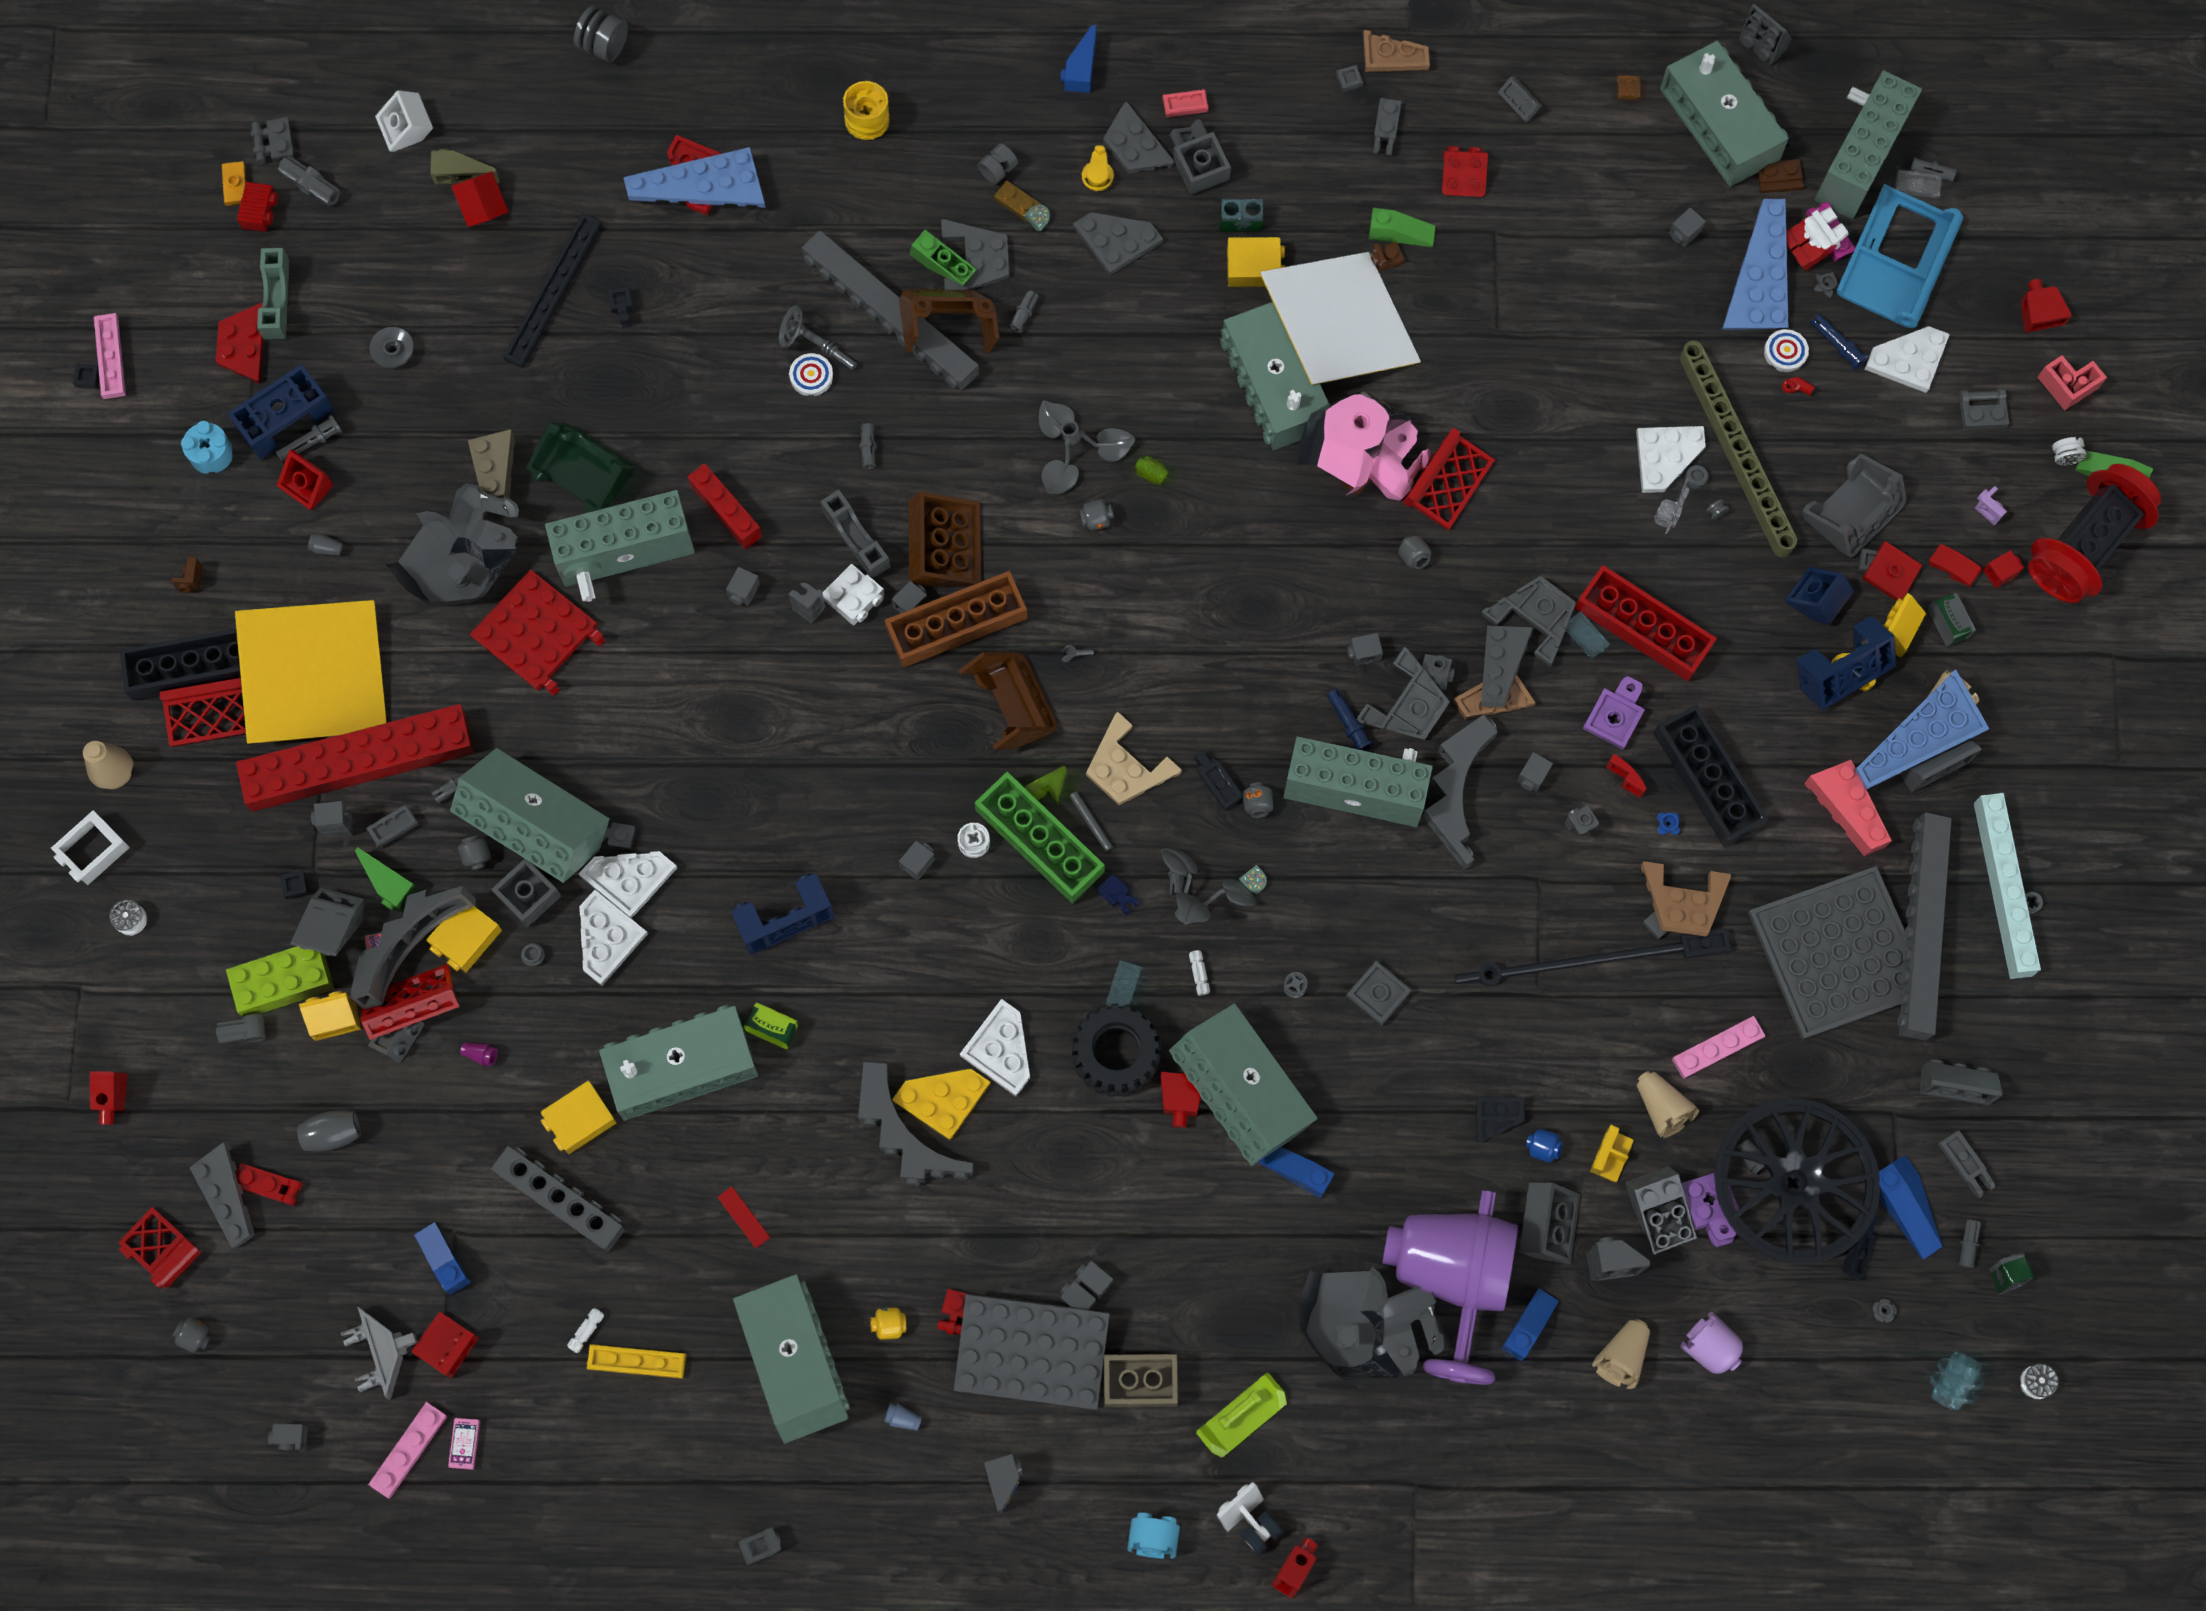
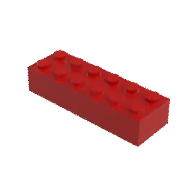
M1602 565L1575 606L1577 611L1687 682L1717 639L1604 565Z

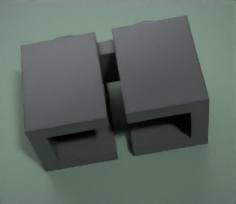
M342 801L314 804V812H311V822L325 839L353 836L352 813Z
M1092 1261L1088 1265L1084 1263L1075 1273L1078 1276L1073 1283L1067 1282L1060 1291L1062 1294L1060 1300L1067 1307L1091 1310L1096 1304V1299L1083 1289L1080 1284L1100 1299L1113 1283V1279Z

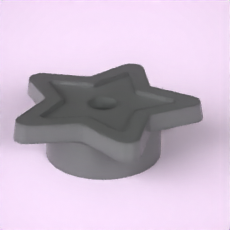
M1834 272L1824 275L1816 274L1818 284L1814 291L1823 292L1828 298H1831L1833 291L1839 287Z

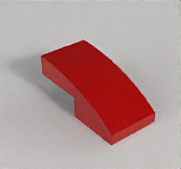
M1942 544L1939 545L1929 560L1930 566L1949 573L1950 579L1969 587L1981 571V567L1975 562Z
M1613 754L1606 768L1625 779L1621 785L1622 788L1641 798L1646 790L1644 782L1627 762Z

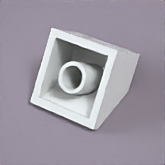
M397 90L375 116L391 152L421 142L433 129L419 93Z

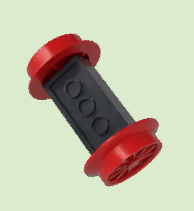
M2112 464L2106 470L2092 472L2087 479L2088 491L2092 498L2057 540L2040 538L2032 544V559L2028 564V570L2036 584L2046 593L2066 603H2078L2083 597L2097 595L2102 589V580L2098 570L2133 528L2148 529L2157 523L2159 518L2157 507L2161 503V495L2155 484L2137 469L2124 464Z

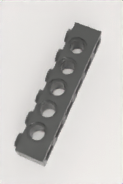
M507 1146L491 1170L609 1253L625 1231L620 1225L623 1221L612 1213L607 1216L601 1212L603 1207L594 1200L590 1203L584 1200L583 1196L585 1194L577 1188L572 1187L570 1190L564 1186L566 1181L554 1173L550 1176L544 1172L547 1168L537 1160L533 1163L527 1160L528 1154L520 1148L516 1147L513 1150ZM520 1166H527L525 1175H516V1171ZM539 1179H545V1187L540 1190L535 1189V1183ZM559 1192H564V1200L560 1203H555L554 1196ZM576 1206H584L582 1215L573 1216V1210ZM602 1219V1227L598 1230L592 1229L593 1221Z

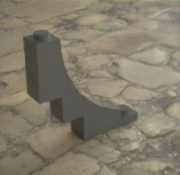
M1484 714L1440 745L1438 752L1449 766L1432 778L1431 786L1442 799L1426 809L1423 814L1424 820L1463 870L1469 868L1474 861V854L1467 845L1463 846V843L1468 840L1470 835L1463 812L1465 777L1477 755L1497 735L1495 723L1490 718L1487 719Z

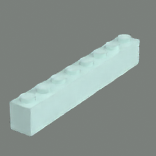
M2004 793L1981 795L1974 802V808L2010 979L2033 977L2041 969Z

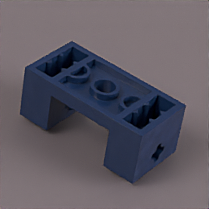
M301 364L227 414L261 460L279 448L273 439L274 435L308 413L316 423L332 413L334 409L326 395ZM275 403H283V407L280 410H272Z
M1872 616L1853 626L1855 651L1838 659L1833 664L1817 649L1797 659L1800 690L1821 710L1896 667L1894 635Z
M811 873L805 874L798 878L799 881L795 882L798 894L805 908H795L789 911V915L783 918L775 917L769 920L765 926L762 925L752 902L748 904L743 902L734 907L735 910L731 911V914L750 955L834 918L832 906L816 873L812 875Z

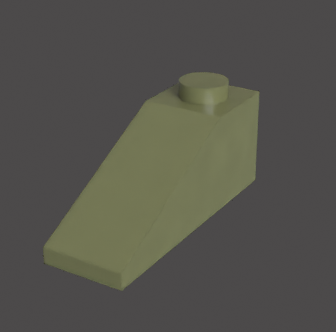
M440 149L438 151H431V177L435 185L457 184L489 171L493 172L496 182L499 183L496 168L453 150Z

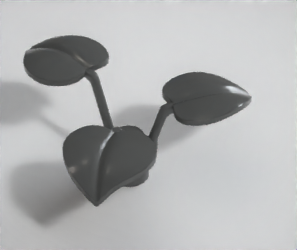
M1045 400L1041 403L1039 426L1042 433L1050 438H1057L1062 433L1065 441V463L1060 460H1053L1047 463L1042 471V481L1049 494H1062L1070 490L1077 483L1079 478L1078 468L1068 464L1070 461V445L1078 443L1081 437L1094 447H1099V456L1110 462L1122 459L1135 443L1133 435L1115 428H1108L1099 432L1097 435L1098 443H1096L1084 431L1079 430L1075 422L1074 413L1069 407Z
M1172 848L1161 849L1160 852H1162L1163 860L1169 869L1177 874L1187 876L1184 892L1177 895L1178 908L1175 911L1176 918L1183 922L1184 925L1208 921L1211 913L1207 905L1221 894H1226L1231 902L1241 906L1256 905L1257 902L1252 893L1241 882L1234 879L1224 880L1222 883L1224 888L1220 889L1205 902H1200L1196 897L1188 894L1192 880L1191 873L1198 871L1194 860L1180 850Z

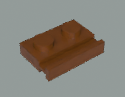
M1799 159L1777 161L1764 166L1757 173L1761 194L1804 189Z

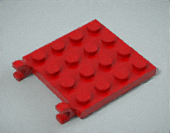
M532 570L517 583L470 633V636L535 690L538 691L541 687H544L553 696L560 689L557 687V683L550 679V677L588 637L599 647L605 642L603 634L596 630L597 622Z

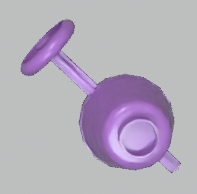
M1482 1190L1478 1214L1410 1215L1406 1218L1403 1228L1389 1226L1383 1257V1264L1397 1266L1396 1277L1399 1282L1412 1288L1420 1286L1421 1291L1433 1293L1434 1297L1462 1307L1454 1361L1428 1359L1423 1364V1369L1426 1373L1460 1383L1490 1385L1495 1381V1375L1492 1371L1468 1364L1477 1310L1504 1311L1518 1225L1492 1217L1496 1193Z

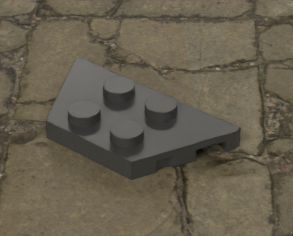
M1125 102L1103 138V143L1128 174L1137 173L1141 170L1152 171L1155 170V167H1174L1175 162L1129 104Z

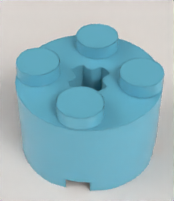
M201 421L191 427L181 440L185 456L192 466L201 473L221 472L232 461V444L224 431L215 424Z
M1138 1513L1137 1518L1131 1520L1127 1550L1132 1552L1133 1548L1137 1549V1555L1150 1558L1164 1559V1554H1170V1558H1175L1180 1526L1176 1524L1177 1519L1173 1517H1162V1520L1154 1519L1151 1514Z

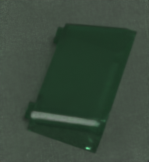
M550 422L526 469L532 472L531 476L539 481L544 479L552 480L583 500L585 511L589 513L607 508L633 475L636 467L574 426L567 423Z

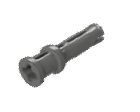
M332 415L329 416L327 421L318 426L314 425L309 433L276 451L283 464L289 450L294 449L295 452L300 454L318 442L325 443L327 438L337 432L342 433Z

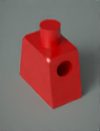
M2041 279L2030 281L2028 283L2030 291L2021 300L2025 332L2029 333L2066 325L2072 315L2057 287L2043 288Z
M90 1071V1109L100 1110L99 1124L114 1125V1111L124 1110L128 1073Z
M1161 1072L1160 1083L1164 1114L1173 1115L1172 1127L1186 1128L1187 1116H1197L1201 1100L1200 1093L1187 1079L1186 1074Z
M1305 1538L1301 1546L1295 1545L1270 1586L1292 1599L1317 1559L1313 1553L1318 1545L1309 1538Z

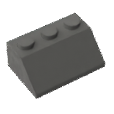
M1969 739L1900 773V776L1910 792L1913 793L1970 763L1980 752L1981 748Z
M1930 1060V1062L1922 1066L1919 1094L1990 1105L2002 1097L2003 1091L1998 1073H1993L1988 1068L1979 1067L1975 1070L1967 1068L1965 1064L1945 1065L1941 1060Z
M1529 1183L1519 1253L1532 1258L1571 1264L1580 1194L1554 1183Z
M1614 1237L1599 1239L1600 1242L1595 1243L1596 1245L1592 1246V1249L1586 1253L1591 1282L1638 1276L1650 1266V1261L1624 1241H1614Z

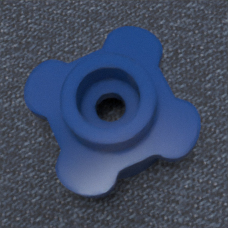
M1659 813L1657 815V820L1659 821L1658 833L1661 835L1665 833L1677 835L1680 832L1678 827L1679 815L1677 813Z

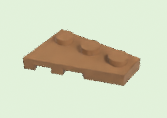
M1363 30L1365 72L1429 70V50L1427 46L1405 40L1400 42L1389 39L1390 36L1382 35L1381 37L1371 34V31Z
M1517 674L1513 680V686L1505 707L1481 706L1483 682L1453 700L1465 720L1481 717L1483 714L1487 716L1535 706V701Z

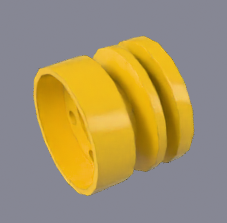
M870 81L851 85L843 97L847 130L856 138L863 140L875 139L881 136L889 125L887 93L883 87Z

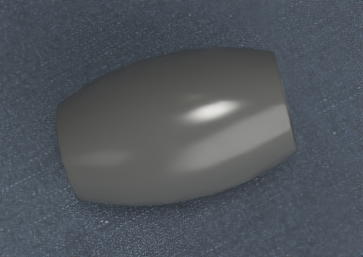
M337 1110L321 1113L305 1120L297 1126V1135L300 1146L304 1151L320 1152L337 1149L353 1142L361 1136V1128L355 1111Z

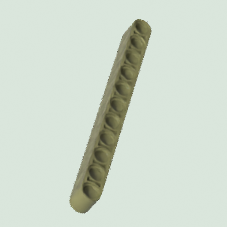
M1689 341L1681 353V364L1773 552L1779 557H1787L1797 544L1796 535L1703 346L1697 341ZM1687 352H1692L1696 356H1690ZM1697 371H1702L1705 375H1700ZM1706 390H1712L1714 394H1709ZM1715 408L1721 409L1724 413L1717 412ZM1724 427L1731 428L1733 432L1726 431ZM1733 446H1739L1742 451H1737ZM1743 465L1750 466L1752 470L1745 469ZM1752 484L1759 485L1761 489L1754 488ZM1761 503H1767L1770 508L1763 507ZM1771 522H1776L1780 527L1772 526ZM1780 542L1788 543L1789 547H1784Z

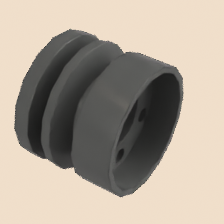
M590 6L584 11L578 21L574 34V45L588 53L594 52L596 57L610 63L616 59L624 46L628 33V24L623 19L614 15L608 16L607 12Z

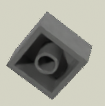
M1214 132L1174 147L1173 160L1190 195L1230 180L1231 167Z
M526 859L521 861L491 889L495 896L527 928L561 897L558 890Z

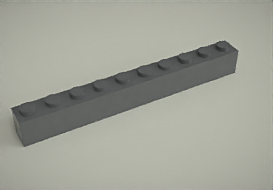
M819 230L802 247L805 263L810 267L814 266L817 268L819 274L825 280H831L840 293L843 294L845 292L854 305L865 309L866 314L872 320H878L882 328L887 333H893L898 337L899 343L905 347L899 297ZM917 318L919 338L912 348L914 355L920 361L925 360L935 374L938 375L940 373L949 386L952 388L956 387L962 391L979 374L978 364L924 318Z
M1926 812L1916 819L1913 824L1915 840L1911 847L1913 862L1909 869V873L1912 875L1911 883L1908 887L1910 903L1906 910L1908 926L1904 933V938L1907 941L1902 957L1903 961H1905L1904 970L1901 974L1903 991L1899 997L1901 1013L1897 1020V1025L1900 1027L1899 1035L1924 1041L1934 1036L1936 1030L1951 818Z

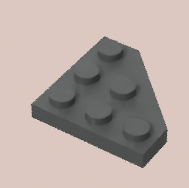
M1091 212L1073 223L1075 231L1109 276L1163 243V238L1149 222Z

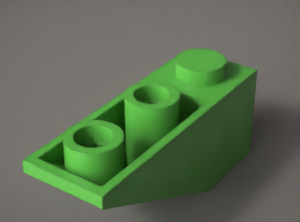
M926 230L922 232L911 246L910 255L926 268L961 286H964L976 271L973 266Z

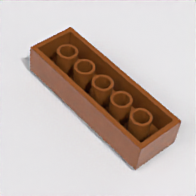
M1008 571L884 621L887 633L902 668L1024 621L1027 619V609L1011 572Z

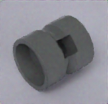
M999 143L990 151V155H986L977 163V167L989 182L996 185L1005 176V172L1009 173L1018 164V160L1007 146Z

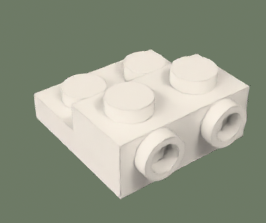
M851 564L823 592V597L831 607L854 626L858 621L862 622L867 617L868 611L873 606L877 607L883 601L884 589L871 577L865 576Z

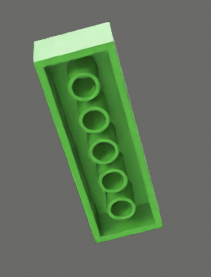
M1008 772L975 802V811L1072 904L1105 873V865Z

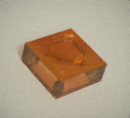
M1618 76V99L1640 98L1639 76Z

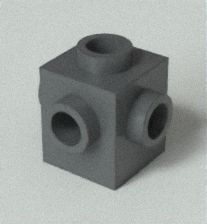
M1425 654L1422 667L1440 689L1446 690L1448 681H1453L1455 669L1451 668L1452 659L1440 655Z

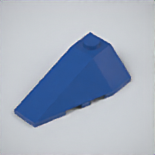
M1906 1155L1879 1171V1200L1923 1260L1943 1246L1920 1176Z

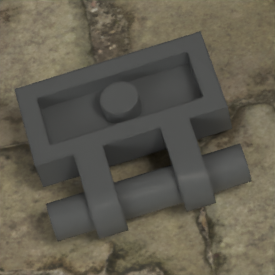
M288 117L266 121V129H261L260 122L252 123L251 138L255 144L253 152L257 158V163H265V156L270 155L274 163L280 162L284 157L288 156L295 159ZM269 138L270 145L264 146L263 139Z

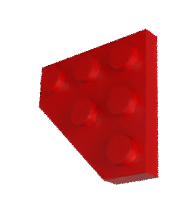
M678 135L675 136L667 151L671 166L722 154ZM685 201L687 208L707 215L712 207L710 204H691L689 201Z

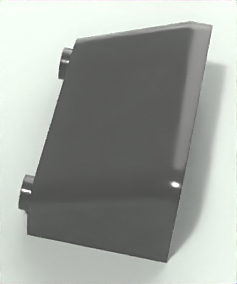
M1861 453L1849 462L1847 466L1848 480L1822 505L1817 501L1808 503L1802 511L1804 520L1848 557L1857 555L1903 508L1906 502L1903 476Z

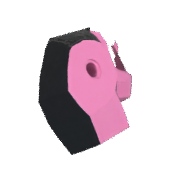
M1361 391L1327 403L1310 414L1301 438L1298 465H1316L1354 487L1348 494L1354 493L1367 483L1368 478H1370L1388 499L1400 501L1411 490L1413 479L1420 469L1424 470L1431 458V453L1429 449L1422 451L1409 470L1404 469L1401 462L1417 441L1418 431L1416 427L1410 422V417L1370 393Z

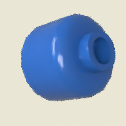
M1538 1129L1534 1135L1530 1134L1526 1143V1148H1529L1532 1158L1548 1163L1559 1158L1563 1147V1141H1560L1558 1134L1543 1129Z

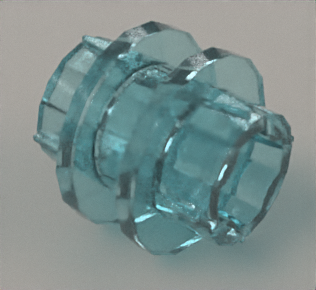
M1954 1352L1950 1359H1940L1937 1363V1368L1940 1372H1934L1930 1376V1382L1935 1387L1932 1397L1938 1403L1953 1410H1960L1963 1404L1974 1403L1976 1394L1973 1390H1979L1984 1385V1380L1979 1375L1982 1370L1981 1364L1972 1357L1960 1352Z

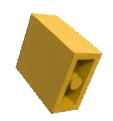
M1280 237L1228 238V287H1266L1260 272L1285 267V265H1281V259H1284V246H1280Z
M474 906L440 923L428 937L427 942L431 945L429 950L439 958L442 955L445 956L450 967L456 971L461 969L466 973L500 934L502 929Z
M589 1080L541 1111L544 1117L541 1122L548 1132L551 1130L554 1132L556 1138L553 1141L560 1151L565 1149L568 1154H571L616 1124L615 1119Z

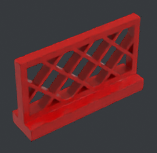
M1455 428L1448 433L1402 502L1409 508L1413 506L1446 530L1450 529L1495 460L1459 435L1461 432ZM1458 443L1466 448L1468 455L1457 457L1455 448ZM1480 457L1487 462L1484 468L1475 469L1473 458ZM1469 459L1471 470L1461 472L1458 461ZM1454 461L1456 473L1446 474L1444 464ZM1472 474L1474 484L1464 486L1462 475ZM1457 476L1460 487L1449 489L1447 478ZM1437 479H1443L1445 490L1434 491L1432 482ZM1461 491L1462 502L1453 504L1450 493ZM1446 493L1448 505L1438 506L1435 495ZM1431 496L1434 507L1426 508L1419 502L1422 497ZM1450 509L1451 519L1449 522L1440 517L1439 510Z
M241 678L159 692L160 699L163 702L170 747L246 734V728L240 725V722L245 717L244 711L236 722L227 716V713L234 704L244 710V707L236 703L242 694ZM225 697L231 702L221 712L214 707V704L219 698ZM200 701L208 705L201 716L191 710L195 703ZM180 705L185 709L178 720L171 716V706ZM211 708L221 714L214 725L204 720ZM189 712L198 718L191 729L181 723ZM224 717L234 723L228 732H222L217 729ZM202 721L211 727L205 736H199L194 732ZM179 725L189 731L184 739L175 741L174 731Z
M448 964L389 985L384 1002L387 1001L389 1003L385 1007H381V1005L368 1009L361 1007L362 1017L360 1018L371 1040L460 1007L455 995ZM444 974L439 980L435 979L437 976ZM421 983L417 988H413L415 984ZM429 985H434L429 991L425 990ZM399 991L395 996H390L392 993ZM407 993L411 994L407 999L403 998Z

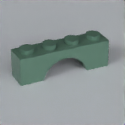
M261 248L260 270L263 278L264 297L262 307L258 308L257 328L264 340L286 339L289 258L283 248Z

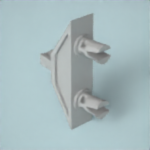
M358 1307L362 1320L361 1326L343 1331L341 1336H352L343 1341L345 1346L366 1339L369 1343L376 1368L373 1372L355 1377V1381L358 1383L367 1381L357 1388L359 1392H362L380 1384L385 1398L391 1400L403 1359L402 1355L407 1353L406 1348L418 1343L416 1335L410 1333L402 1336L401 1332L394 1334Z

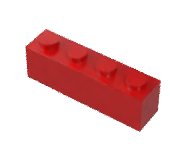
M705 463L687 476L690 487L744 550L762 537L758 524Z

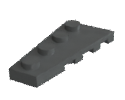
M1487 626L1481 706L1505 707L1513 686V680L1516 673H1518L1521 659L1532 636L1533 627Z
M223 1142L189 1168L230 1246L238 1248L255 1234L248 1208L243 1204L241 1197L243 1194L242 1186L238 1184L235 1171H237L236 1164L230 1157V1143Z

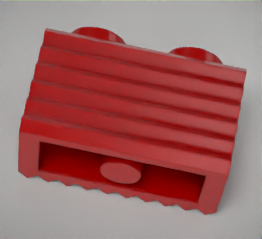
M245 182L237 221L242 229L267 232L268 225H271L273 222L272 207L277 204L278 194L272 185Z

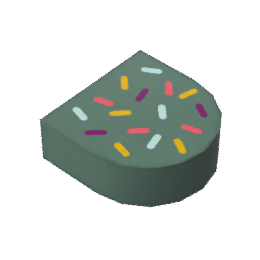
M1033 205L1025 213L1024 217L1037 231H1041L1048 223L1050 213L1044 205Z
M1256 865L1239 878V882L1251 893H1259L1264 890L1267 879L1263 871Z

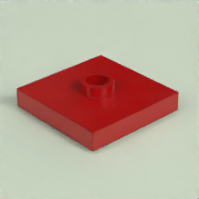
M1884 541L1862 579L1895 601L1898 598L1903 600L1922 565Z

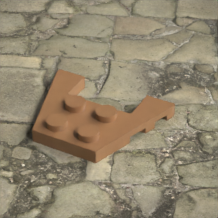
M1643 861L1641 870L1645 874L1647 889L1651 892L1654 901L1653 907L1661 930L1707 936L1730 881L1731 874L1710 871L1708 874V892L1663 885L1664 864Z

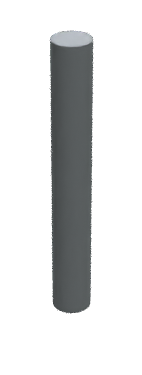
M1073 792L1069 797L1105 852L1113 849L1112 844L1078 792Z

